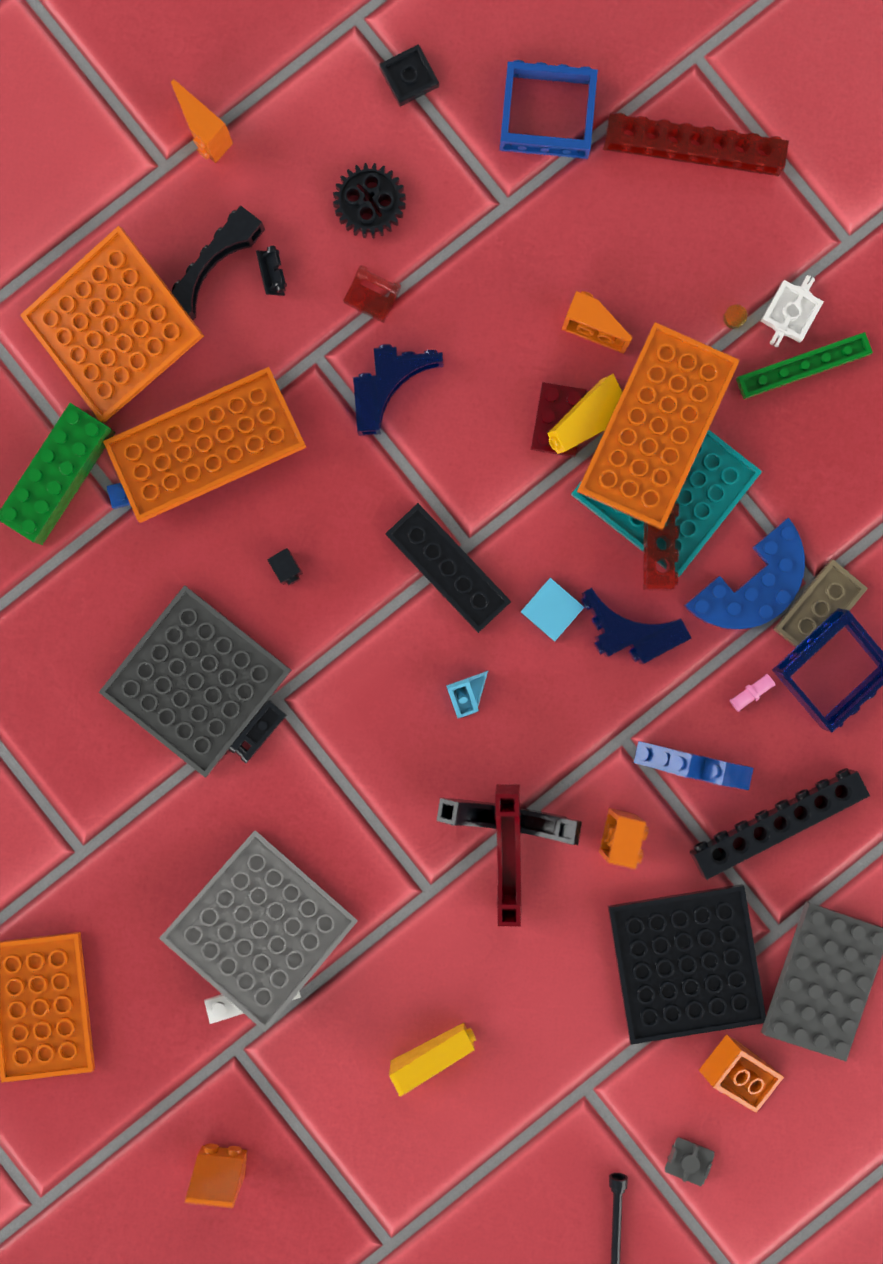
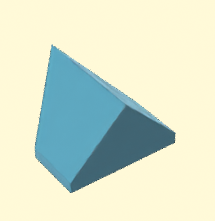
M488 671L446 685L458 719L479 711L478 706Z

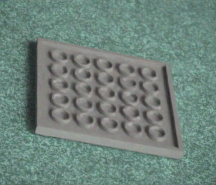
M255 830L159 939L266 1032L358 920Z

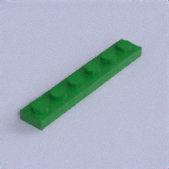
M863 332L738 376L736 381L744 400L864 358L873 352L867 335Z

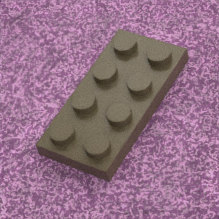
M832 559L773 630L807 658H811L868 588Z

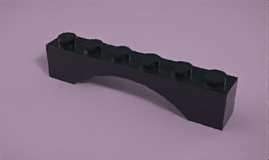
M241 205L237 210H233L229 214L227 223L223 228L220 227L215 232L212 242L202 248L197 261L188 266L182 280H178L172 287V294L192 320L196 318L198 293L210 270L228 255L252 247L265 231L262 221Z

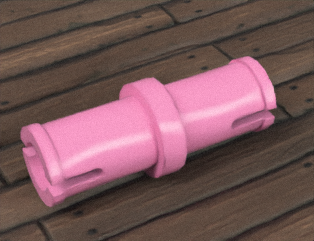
M765 674L754 684H748L743 692L729 701L736 711L739 712L752 701H758L760 699L759 696L776 686V684L768 674Z

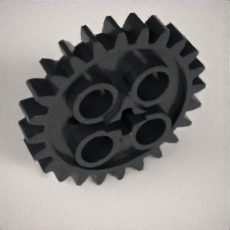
M364 163V169L360 170L358 165H355L356 172L354 173L348 169V178L340 176L343 184L336 183V189L339 192H333L334 199H336L333 201V206L338 208L335 210L336 217H340V224L346 223L347 231L354 228L355 236L361 231L363 238H366L367 233H371L372 238H375V232H379L381 236H384L383 229L385 228L392 232L391 224L398 226L396 217L403 218L401 210L406 209L405 203L402 202L406 200V195L402 193L404 186L398 185L400 183L399 177L393 178L392 170L386 174L385 166L377 170L376 163L373 164L372 169H368L367 163ZM371 182L377 184L375 188L367 187L368 183ZM358 185H360L364 189V192L370 201L365 200V195L357 187ZM352 195H356L359 197V199L354 202L348 200L349 197ZM383 200L391 202L388 206L380 205V202ZM374 207L376 208V210H377L380 214H382L381 217H379V216L377 215V213L375 212ZM365 213L373 215L368 220L362 218V215Z

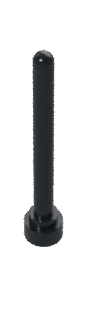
M612 1173L609 1175V1187L613 1192L611 1264H620L622 1196L628 1187V1177L622 1173Z

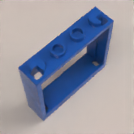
M521 60L508 61L499 151L588 159L591 150L598 70L587 66L575 68L565 64L554 66L543 62L532 64ZM513 77L589 84L584 140L508 133Z

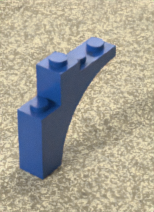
M638 741L634 758L635 764L686 778L749 790L754 769L732 762Z

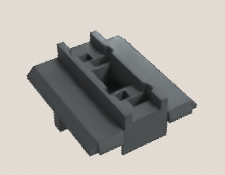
M678 1137L674 1145H672L670 1155L667 1157L668 1161L665 1166V1172L681 1178L684 1182L688 1181L702 1186L711 1169V1162L714 1159L715 1152Z

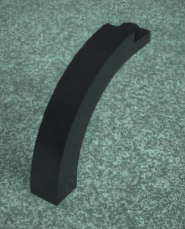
M440 798L436 821L454 826L496 829L495 803ZM520 808V833L572 845L579 844L581 821L547 812Z

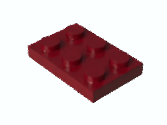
M542 382L531 450L557 454L550 446L547 433L586 395V389ZM578 445L557 455L575 457Z

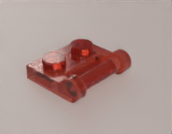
M360 265L343 302L384 323L402 285L396 282L393 284L367 271L368 268ZM363 279L389 291L388 297L361 285Z

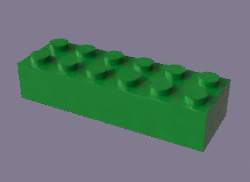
M69 403L0 509V522L30 541L43 545L106 448L103 441L113 437L115 431L72 403Z

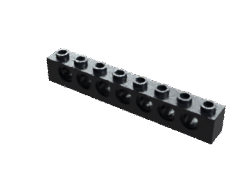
M848 768L842 769L835 773L836 777L830 780L823 779L815 783L816 787L809 791L808 789L801 790L795 794V798L789 801L785 799L776 803V808L770 811L762 810L754 815V819L748 822L743 820L735 824V829L729 832L726 830L714 835L715 839L696 844L694 850L690 851V854L702 877L708 880L869 797L870 794L858 771L848 770ZM841 785L843 791L842 794L837 797L835 795V789L837 786ZM821 795L822 804L816 807L815 799ZM801 806L802 814L799 817H795V808ZM781 816L782 824L775 828L774 820ZM761 827V836L755 838L753 835L755 828ZM741 837V846L739 848H734L733 841L736 838ZM716 848H721V856L714 859L713 851Z

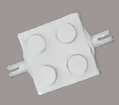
M807 275L801 286L793 285L786 280L781 283L760 321L776 331L770 341L771 345L774 344L775 347H778L783 336L790 337L799 343L805 337L824 302L813 296L809 291L815 281L814 277L811 278V276Z

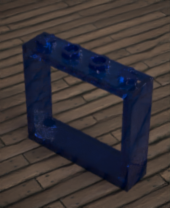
M838 608L776 665L772 671L822 729L832 733L838 727H842L844 721L849 716L856 714L860 710V706L873 698L877 690L883 686V651L849 610ZM845 626L878 668L824 717L793 681L791 676Z

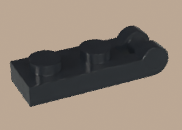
M268 701L230 746L229 750L232 753L236 752L242 757L241 760L247 764L287 714L274 703ZM244 741L251 745L249 750L242 746Z

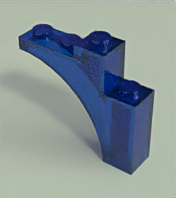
M390 344L374 348L376 376H372L371 373H361L358 377H353L358 435L381 434L383 415L394 393L413 376L429 369L443 367V352L438 353L437 350L424 351V354H415V352L409 351L397 356V348L392 347Z
M593 588L581 593L583 595V598H581L583 606L586 610L590 609L594 616L591 620L595 628L602 631L601 634L595 637L597 642L594 643L600 655L604 654L605 657H609L630 645L629 653L634 662L638 661L639 664H645L692 639L681 618L664 624L638 623L623 618L609 609L596 595Z

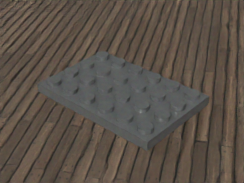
M806 901L761 1033L768 1037L847 1061L883 955V927Z

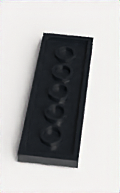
M419 503L385 533L477 633L511 603L508 597Z

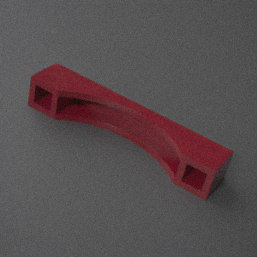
M496 784L498 926L521 927L520 785Z

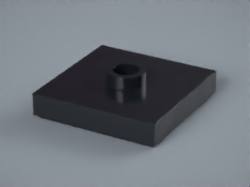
M419 44L379 64V68L400 107L439 87V81Z

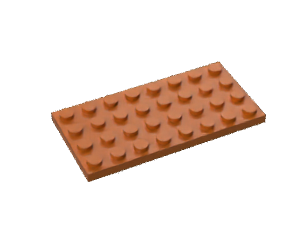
M655 322L577 492L662 530L740 360Z
M269 367L103 441L139 523L307 448Z

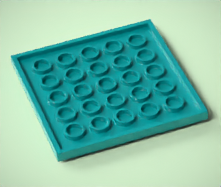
M708 429L662 530L577 492L581 482L571 495L670 574L679 578L762 471Z

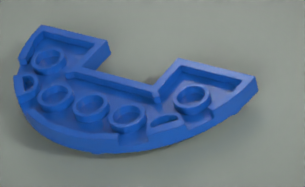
M789 518L785 519L752 547L766 563V566L738 590L733 592L726 582L718 576L684 606L700 620L725 629H747L760 626L780 615L797 595L805 570V554L802 540Z

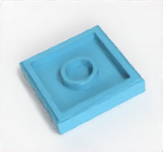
M549 578L522 609L521 613L555 642L583 610L584 606L553 579Z

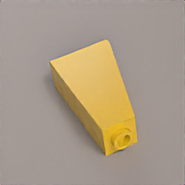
M614 373L601 379L547 433L550 446L557 454L575 447L606 429L622 394Z
M462 1023L391 1060L389 1076L399 1096L406 1094L474 1051L476 1037L472 1029H467L465 1024Z

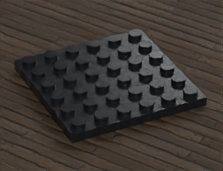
M743 884L608 906L631 1045L764 1023L766 1013L745 886Z

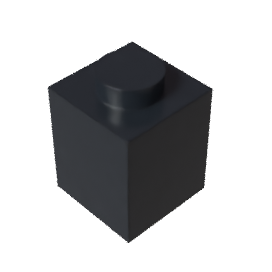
M286 548L267 559L281 584L287 583L289 586L300 580L299 576L303 572L289 549Z

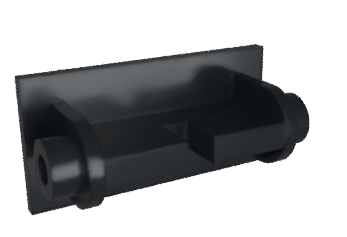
M276 246L267 247V251L257 250L256 254L266 295L284 296L287 283L284 279L283 270L279 269L281 265L279 250L276 249Z

